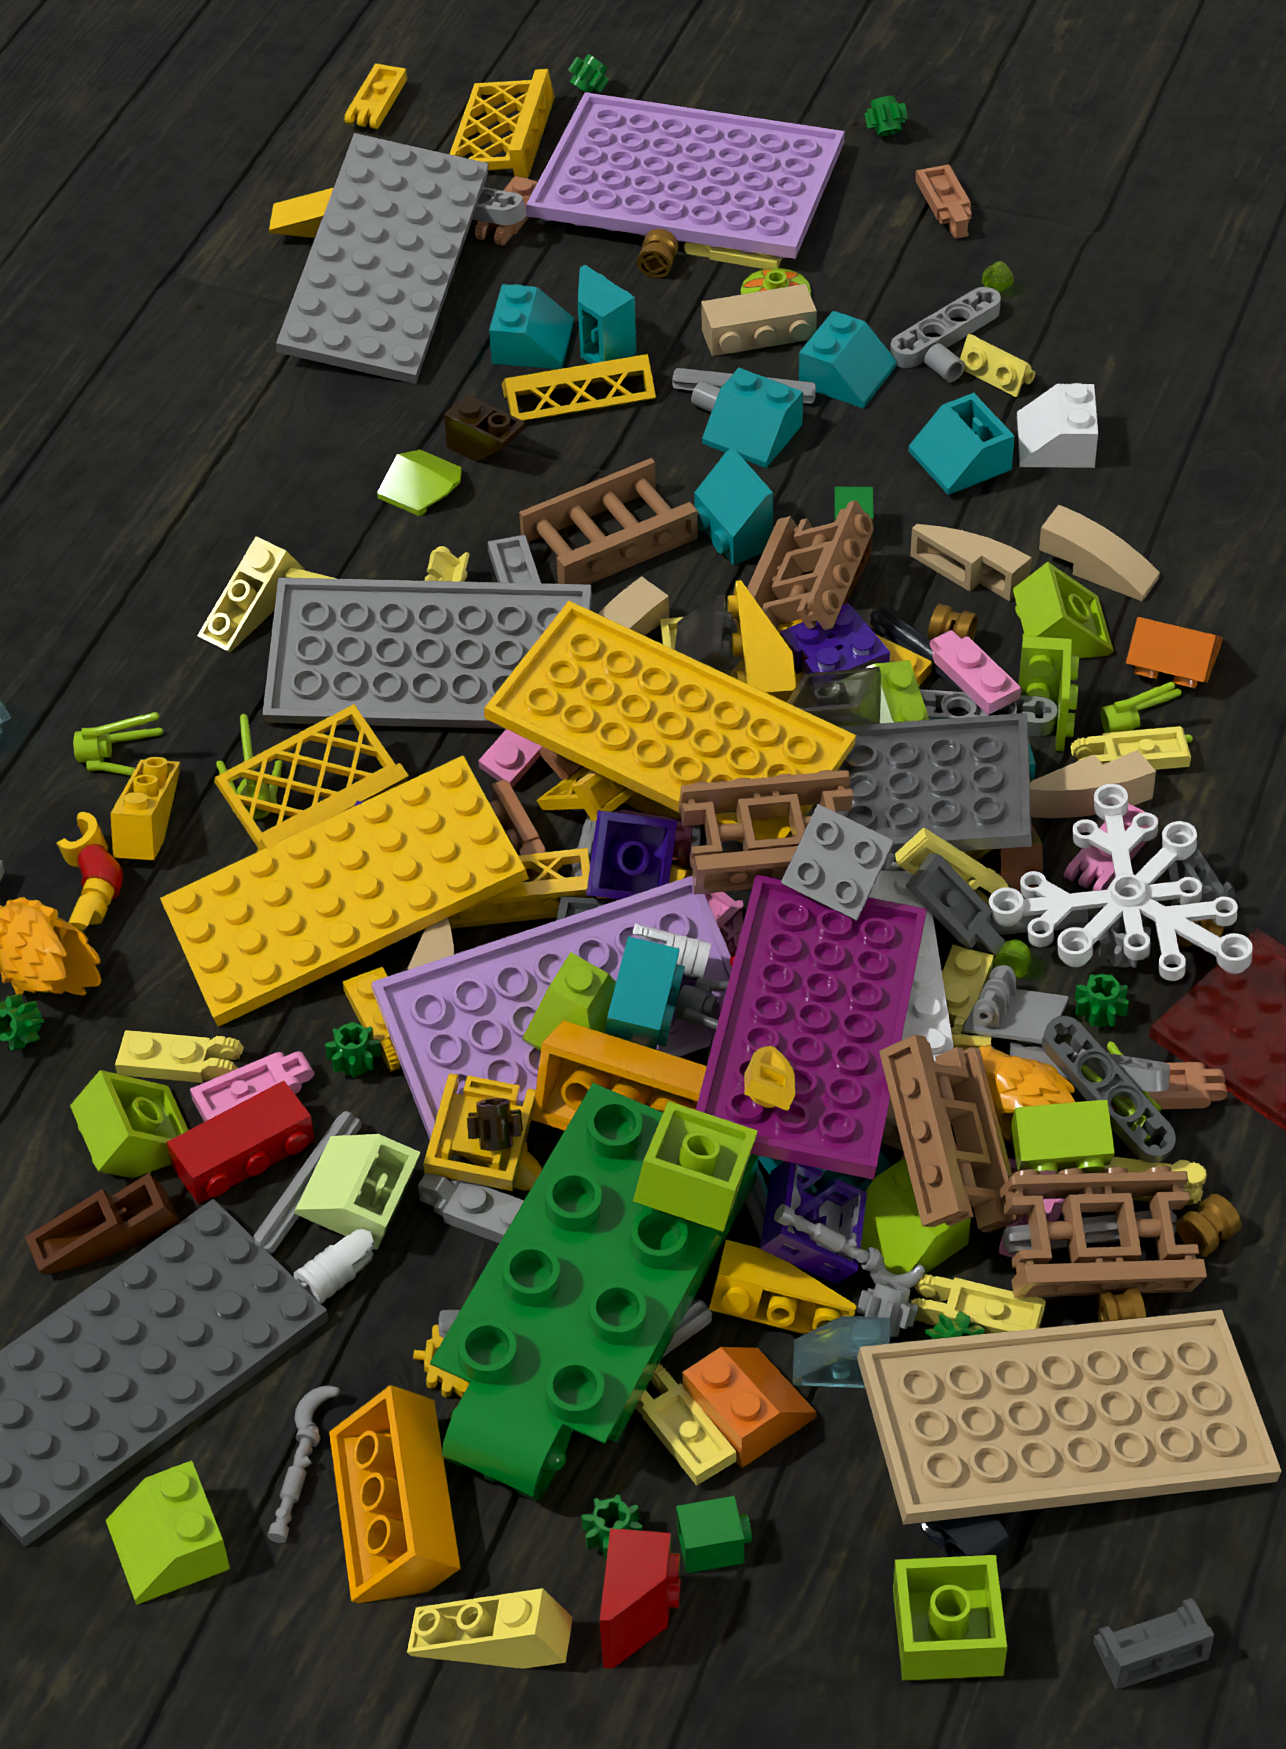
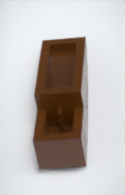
M148 1173L112 1196L101 1189L25 1236V1239L39 1272L45 1275L79 1267L125 1251L155 1237L180 1221L166 1189Z

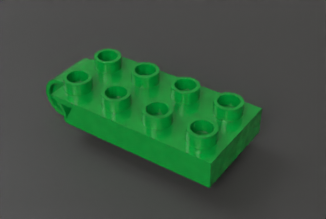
M592 1083L430 1362V1365L470 1382L458 1406L452 1411L451 1422L443 1442V1460L459 1467L468 1466L483 1473L485 1479L491 1482L500 1481L515 1488L517 1494L535 1502L546 1492L556 1472L564 1466L566 1462L565 1452L573 1430L604 1444L608 1439L617 1442L756 1183L759 1155L750 1154L724 1232L633 1202L642 1164L663 1112Z

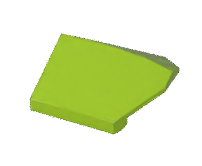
M422 450L397 454L377 492L378 499L421 516L427 511V507L446 497L460 483L462 470L460 466Z

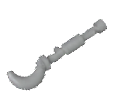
M784 1204L780 1205L775 1213L774 1220L784 1226L790 1224L796 1230L809 1234L811 1240L834 1252L842 1251L847 1256L856 1259L861 1263V1267L864 1270L870 1271V1276L875 1284L876 1281L883 1280L910 1289L919 1282L925 1272V1267L918 1265L908 1273L892 1274L884 1267L885 1263L882 1262L884 1257H882L878 1249L870 1247L865 1251L862 1248H857L855 1238L846 1240L844 1235L837 1233L833 1229L821 1223L813 1224L804 1219L803 1216L796 1215L794 1209Z
M320 1386L308 1392L296 1407L294 1419L298 1432L295 1438L300 1444L296 1450L293 1466L288 1468L280 1493L282 1502L280 1508L276 1511V1522L271 1524L267 1535L273 1542H286L289 1532L287 1523L292 1519L291 1510L293 1504L299 1500L307 1474L304 1468L312 1463L308 1455L312 1453V1447H316L321 1438L318 1427L312 1422L313 1414L322 1402L340 1394L338 1387Z

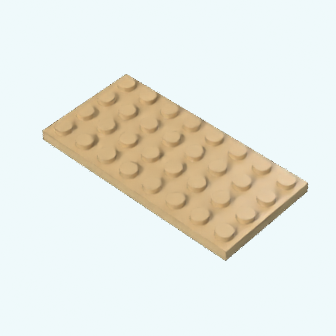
M1222 1310L860 1347L857 1360L903 1525L1277 1482L1282 1472Z

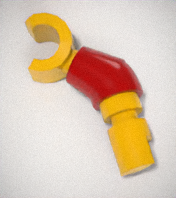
M80 812L77 815V825L83 837L74 842L67 841L65 838L57 842L64 860L71 866L79 867L83 876L81 880L83 887L82 896L79 897L68 922L81 932L88 924L98 925L102 923L108 909L107 906L111 900L117 898L123 883L122 866L108 852L106 840L96 818L86 812Z

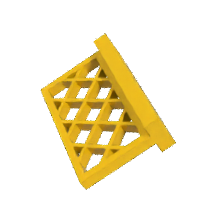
M548 69L535 70L532 80L475 83L450 155L464 157L469 153H473L474 155L468 159L488 163V170L513 169L515 176L529 178L555 98ZM518 93H525L516 99L513 97ZM482 95H493L486 100L481 99ZM504 101L507 103L497 110L493 108ZM516 110L520 112L511 118L506 117ZM484 112L488 114L479 120L474 119ZM497 121L500 122L499 125L490 130L486 128ZM509 130L513 132L512 134L506 136L503 139L499 137L502 134L508 132ZM477 132L481 134L470 141L467 139ZM490 141L494 143L491 146L485 148L484 150H481L479 148ZM501 151L507 153L505 157H493Z
M355 704L216 776L214 782L258 847L257 852L265 848L271 851L278 842L354 807L356 801L365 802L407 782L409 775L401 763L395 765ZM351 719L359 731L358 741L353 742L334 737L336 726ZM330 730V734H329V735L323 734V733H325L326 731ZM363 738L368 745L362 744ZM309 740L327 744L323 761L299 755L301 745ZM331 746L355 751L351 768L327 762ZM296 748L295 754L289 753L290 750ZM359 753L376 757L383 768L374 773L357 770L356 765ZM275 758L291 762L289 778L284 779L264 774L266 764ZM297 764L320 770L317 787L293 781ZM261 766L260 772L253 771ZM325 771L349 777L346 788L339 792L321 788ZM239 777L257 781L254 797L236 794L229 783ZM353 778L359 779V781L352 784ZM262 782L286 788L282 805L258 799ZM290 789L314 795L312 806L305 810L287 807ZM319 797L326 798V799H324V800L318 802V798H319ZM244 805L251 807L249 813L244 807ZM255 808L279 814L277 825L261 832L253 820ZM284 815L290 817L289 819L282 822Z
M583 767L568 779H563L538 798L537 802L542 810L585 809L591 821H596L598 810L612 812L637 792Z

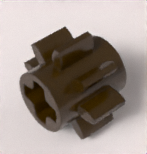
M491 1098L478 1101L476 1103L477 1112L468 1113V1139L479 1138L481 1150L498 1151L513 1147V1137L522 1136L521 1110H511L509 1099Z

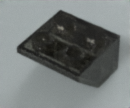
M725 595L714 596L677 622L675 650L730 676V669H724V665L732 664V640H725V636H732L733 612L725 611Z

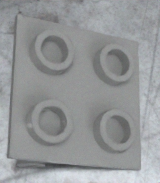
M817 804L781 883L858 920L881 869L888 870L893 863L895 855L890 853V850L895 841Z
M1007 965L997 966L992 970L990 980L986 982L978 1001L973 1006L962 1028V1032L991 1036V1039L998 1037L1019 1040L1029 1045L1042 1044V1037L1046 1026L1052 1019L1062 1016L1069 1001V996L1016 989V975L1013 969Z

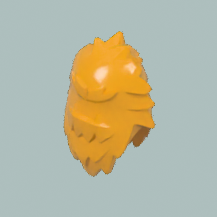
M25 897L8 900L5 906L0 905V973L2 982H11L16 994L22 995L24 991L62 994L66 991L76 995H85V987L99 986L101 983L100 973L95 965L100 963V959L95 949L87 943L89 939L85 934L70 923L59 918L57 909L47 907L39 900H28Z
M990 1045L980 1046L979 1049L1004 1141L1011 1144L1009 1130L1015 1107L1075 1102L1070 1094L1074 1093V1086L1061 1076L1053 1065L1034 1059L1008 1055L994 1049Z

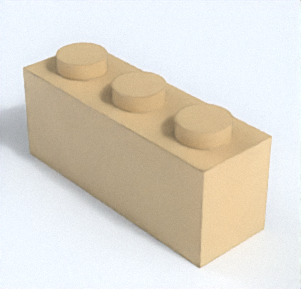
M806 284L701 301L702 332L712 356L810 340L816 332L817 310Z

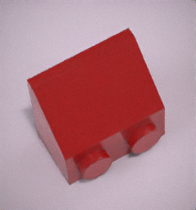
M610 1528L600 1612L603 1668L613 1669L668 1627L670 1608H679L681 1578H679L680 1553H671V1533Z

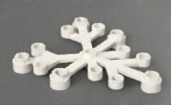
M1117 784L1103 785L1094 793V810L1105 821L1107 833L1099 829L1094 821L1088 819L1080 820L1073 826V841L1078 847L1090 848L1095 846L1112 856L1116 878L1107 890L1069 894L1048 882L1042 873L1031 871L1021 877V893L1013 888H1000L994 891L989 898V907L992 909L990 915L998 925L1003 927L1014 926L1023 916L1043 914L1028 924L1029 942L1037 947H1045L1053 942L1054 929L1071 911L1104 907L1083 929L1078 927L1068 928L1058 936L1059 958L1070 967H1080L1086 964L1092 957L1093 944L1122 915L1126 931L1124 954L1132 960L1146 958L1150 953V938L1143 930L1141 914L1155 921L1161 950L1159 973L1166 980L1176 981L1185 974L1186 961L1185 957L1179 952L1176 934L1217 956L1216 959L1219 966L1228 973H1241L1252 962V943L1247 937L1233 933L1220 938L1192 922L1212 919L1219 926L1232 925L1237 920L1238 906L1234 899L1219 897L1214 901L1199 903L1202 899V884L1193 877H1184L1177 882L1153 884L1175 860H1185L1195 852L1197 832L1194 826L1183 821L1168 824L1162 832L1163 848L1136 875L1133 874L1129 853L1141 841H1150L1157 836L1158 820L1151 813H1139L1133 818L1132 825L1125 831L1122 817L1128 811V794L1122 786ZM1147 825V826H1150V827H1149V828H1141L1140 826ZM1083 832L1091 833L1089 835H1081ZM1031 884H1037V885H1039L1038 887H1035V888L1028 887V885H1031ZM1185 890H1193V891H1195V892H1193V893H1185V892H1183V891H1185ZM1176 899L1181 905L1165 907L1156 901ZM1225 909L1229 910L1230 912L1220 913L1218 911ZM1039 930L1046 931L1044 934H1037L1035 932ZM1135 943H1139V944H1142L1143 946H1141V947H1132L1131 945H1132V944H1135ZM1176 964L1178 967L1169 968L1166 965Z

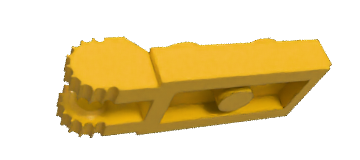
M383 967L343 981V987L361 1025L365 1029L371 1026L374 1033L373 1039L380 1040L381 1056L389 1071L392 1072L400 1069V1061L393 1048V1043L371 988L373 981L388 977Z

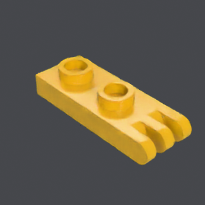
M375 63L345 113V124L353 125L357 119L358 126L366 127L370 120V128L378 129L407 81L406 69Z

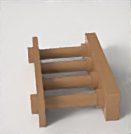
M652 458L519 512L521 535L526 536L527 542L529 543L542 537L558 556L556 557L558 584L589 585L698 539V511L690 502L671 509L656 491L655 461ZM641 496L657 516L639 523L623 503ZM609 510L624 529L605 536L590 517ZM576 524L591 543L572 550L557 531Z

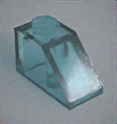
M841 1316L795 1339L793 1385L865 1388L857 1360L859 1349L863 1346L890 1344V1318Z

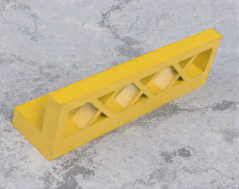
M648 354L505 378L502 383L504 398L508 399L510 415L522 421L656 398ZM643 375L646 392L632 394L620 384L624 378ZM606 382L613 387L608 396L600 400H596L584 390L588 384ZM568 387L577 393L571 404L560 406L549 398L553 390ZM616 390L623 394V396L612 397ZM534 394L541 399L534 411L519 413L516 396ZM580 396L588 401L576 403ZM545 402L553 407L540 410Z
M588 848L518 855L525 869L532 868L540 873V875L534 881L521 882L448 917L451 929L554 918L558 914L561 896L593 898V896L586 895L590 871ZM581 863L582 876L564 878L556 873L562 865Z

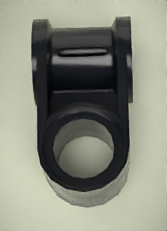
M992 1515L932 1521L931 1525L930 1522L919 1523L924 1534L943 1550L948 1557L996 1555L997 1557L1010 1545V1538L1006 1530Z

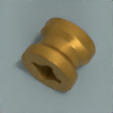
M1136 1286L1126 1287L1120 1294L1113 1295L1109 1291L1097 1294L1096 1306L1099 1322L1146 1318L1144 1302Z

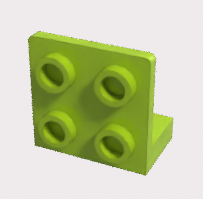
M1023 636L1018 684L1021 687V695L1045 697L1057 705L1056 751L1064 752L1065 737H1073L1075 713H1068V710H1076L1078 685L1070 684V680H1077L1079 656L1071 655L1072 639Z

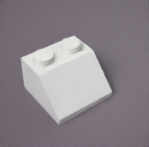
M1056 384L1017 412L1020 467L1095 468L1098 425L1094 384Z

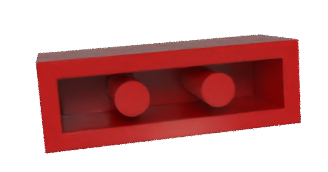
M283 1080L169 1140L167 1147L173 1170L199 1205L212 1197L224 1194L230 1187L239 1182L263 1173L269 1166L280 1160L302 1152L308 1145L315 1142L311 1115Z

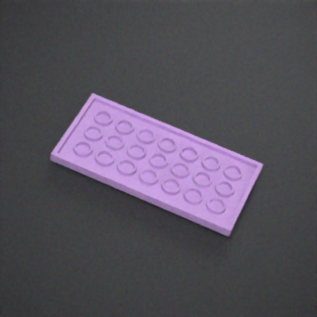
M692 876L372 982L373 994L429 1140L449 1073L459 1075V1086L456 1093L462 1095L467 1075L520 1085L518 1106H523L528 1088L536 1090L541 1051L522 1041V1037L549 985L570 952L607 972L617 981L628 936L638 938V936L632 934L636 923L711 943L703 979L729 981L732 970L729 964L731 955L705 894L694 895ZM651 940V942H655V943H659V944L665 945L664 943H660V942H656V941H652V940ZM683 976L680 991L684 985L695 987L697 980ZM712 991L713 996L719 997V1010L716 1018H719L726 991ZM675 1007L666 1047L657 1045L656 1050L683 1059L696 1056L708 1051L715 1029L676 1018Z

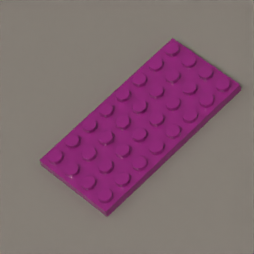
M756 875L696 1110L758 1130L751 1154L874 1180L890 1101V1094L879 1051L902 1040L927 909L868 897L858 920H855L782 884L781 879ZM762 1047H775L784 1055L793 1068L795 1074V1097L788 1111L776 1106L773 1108L763 1107L755 1103L750 1096L744 1094V1074L754 1052Z

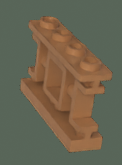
M855 500L849 502L845 509L839 511L835 522L813 528L808 519H803L797 527L791 516L777 520L747 587L776 630H778L780 624L802 619L807 629L815 628L817 621L824 630L833 628L873 532L870 516L863 511L858 501ZM814 570L813 573H810V574H806V575H802V576H801V574L804 573V572H808V571Z
M823 770L810 774H780L775 777L738 778L733 781L712 783L701 781L681 786L678 809L682 817V825L704 824L708 845L691 847L690 866L693 869L692 884L694 895L752 889L756 875L782 880L812 817H802L800 806L820 804L834 812L851 810L853 792L849 788L851 780L849 771ZM736 812L738 823L717 825L715 814ZM788 816L792 837L755 841L751 820ZM742 840L744 851L722 853L721 842Z
M913 1035L880 1050L879 1053L922 1226L936 1227L943 1223L949 1226L955 1225L973 1217L971 1207L974 1210L978 1229H981L982 1232L990 1233L1020 1221L1023 1217L1022 1214L1005 1215L1004 1205L1006 1200H1001L999 1190L1012 1176L980 1049L970 1047L962 1051V1048L955 1047L935 1056V1063L930 1042H927L926 1036ZM949 1120H951V1122H952V1126H953V1130H954V1134H955V1138H956L958 1150L956 1149V1145H955V1141H954V1137H953V1133H952V1129H951V1125H950V1121H949Z
M1156 1166L1144 1172H1128L1127 1168L1113 1167L1105 1169L1100 1173L1084 1174L1082 1169L1070 1168L1059 1171L1057 1174L1040 1175V1172L1034 1169L1021 1170L1012 1174L999 1190L1001 1200H1006L1004 1213L1005 1215L1027 1214L1032 1249L1019 1250L1011 1259L1012 1266L1016 1268L1017 1272L1011 1280L1014 1298L1097 1295L1099 1292L1109 1291L1112 1294H1120L1126 1287L1136 1286L1141 1294L1192 1292L1207 1277L1204 1259H1196V1256L1199 1254L1198 1244L1175 1245L1170 1210H1181L1190 1201L1189 1192L1184 1190V1185L1189 1181L1187 1171H1172L1171 1167ZM1154 1196L1149 1201L1152 1219L1135 1218L1132 1197ZM1043 1199H1065L1061 1204L1064 1221L1047 1222ZM1115 1212L1121 1247L1087 1248L1081 1213ZM1155 1237L1159 1260L1136 1261L1142 1255L1139 1238ZM1050 1240H1067L1070 1263L1047 1264L1052 1259Z

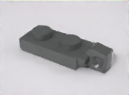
M929 854L906 884L907 889L959 943H962L966 948H973L974 946L980 952L997 955L1006 941L990 925L993 920L990 915L992 909L941 855Z

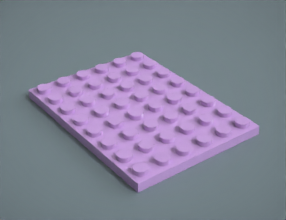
M585 92L526 204L527 216L540 218L544 221L566 222L576 226H591L614 232L635 233L641 236H646L653 229H665L671 232L678 242L686 241L710 245L711 247L736 249L746 253L755 252L774 255L778 258L796 259L844 144L845 131Z

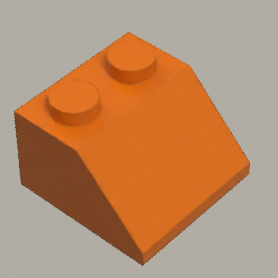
M1137 617L1126 664L1135 666L1134 674L1157 679L1159 672L1174 675L1173 683L1196 688L1198 681L1208 683L1223 637Z
M720 1347L682 1372L683 1388L735 1449L736 1463L741 1468L817 1418V1412L759 1348Z

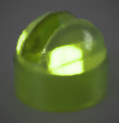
M996 261L983 272L982 284L984 287L993 288L998 292L1004 291L1013 284L1012 272L1005 263Z
M1020 940L1006 941L1000 947L995 957V967L1007 965L1013 969L1016 978L1022 977L1027 973L1031 963V951Z

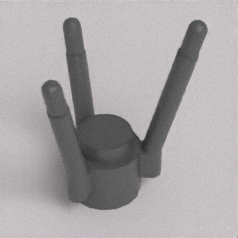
M698 978L695 987L684 985L676 1004V1018L705 1025L716 1030L719 1021L716 1018L719 1010V997L713 996L712 991H726L728 981H711Z

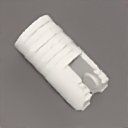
M635 923L632 934L638 936V938L664 943L667 946L680 949L677 964L685 966L684 977L696 980L703 978L711 943Z
M362 1228L360 1230L356 1229L355 1232H351V1235H347L335 1245H329L322 1253L316 1255L313 1260L308 1261L302 1268L295 1271L294 1278L322 1304L327 1298L334 1295L337 1290L343 1288L346 1283L351 1282L356 1277V1273L362 1270L366 1264H369V1261H372L373 1253L371 1250H373L375 1242L371 1235L372 1231Z

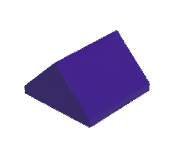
M598 810L586 895L623 899L669 884L677 821Z

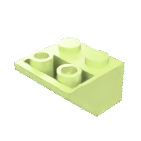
M380 1134L331 1136L294 1214L344 1236L351 1235V1232L361 1228L372 1231L371 1235L375 1241L373 1248L378 1250L412 1177L421 1152Z

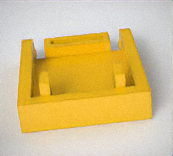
M449 1073L424 1160V1174H436L449 1179L513 1191L532 1119L536 1090L528 1088L523 1106H518L520 1085L467 1075L462 1095L456 1093L459 1086V1075ZM491 1098H505L510 1100L511 1110H521L522 1136L513 1137V1147L498 1151H486L480 1149L479 1138L468 1139V1113L477 1112L476 1103L478 1101ZM454 1154L492 1162V1168L452 1161V1156Z

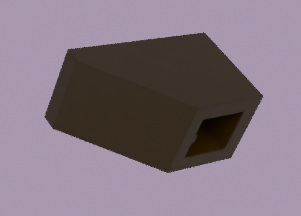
M468 394L444 414L447 448L475 462L503 449L526 428V422Z

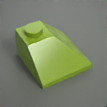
M570 952L549 985L522 1037V1041L541 1051L542 1042L563 1020L605 1033L607 1016L616 981L607 972Z

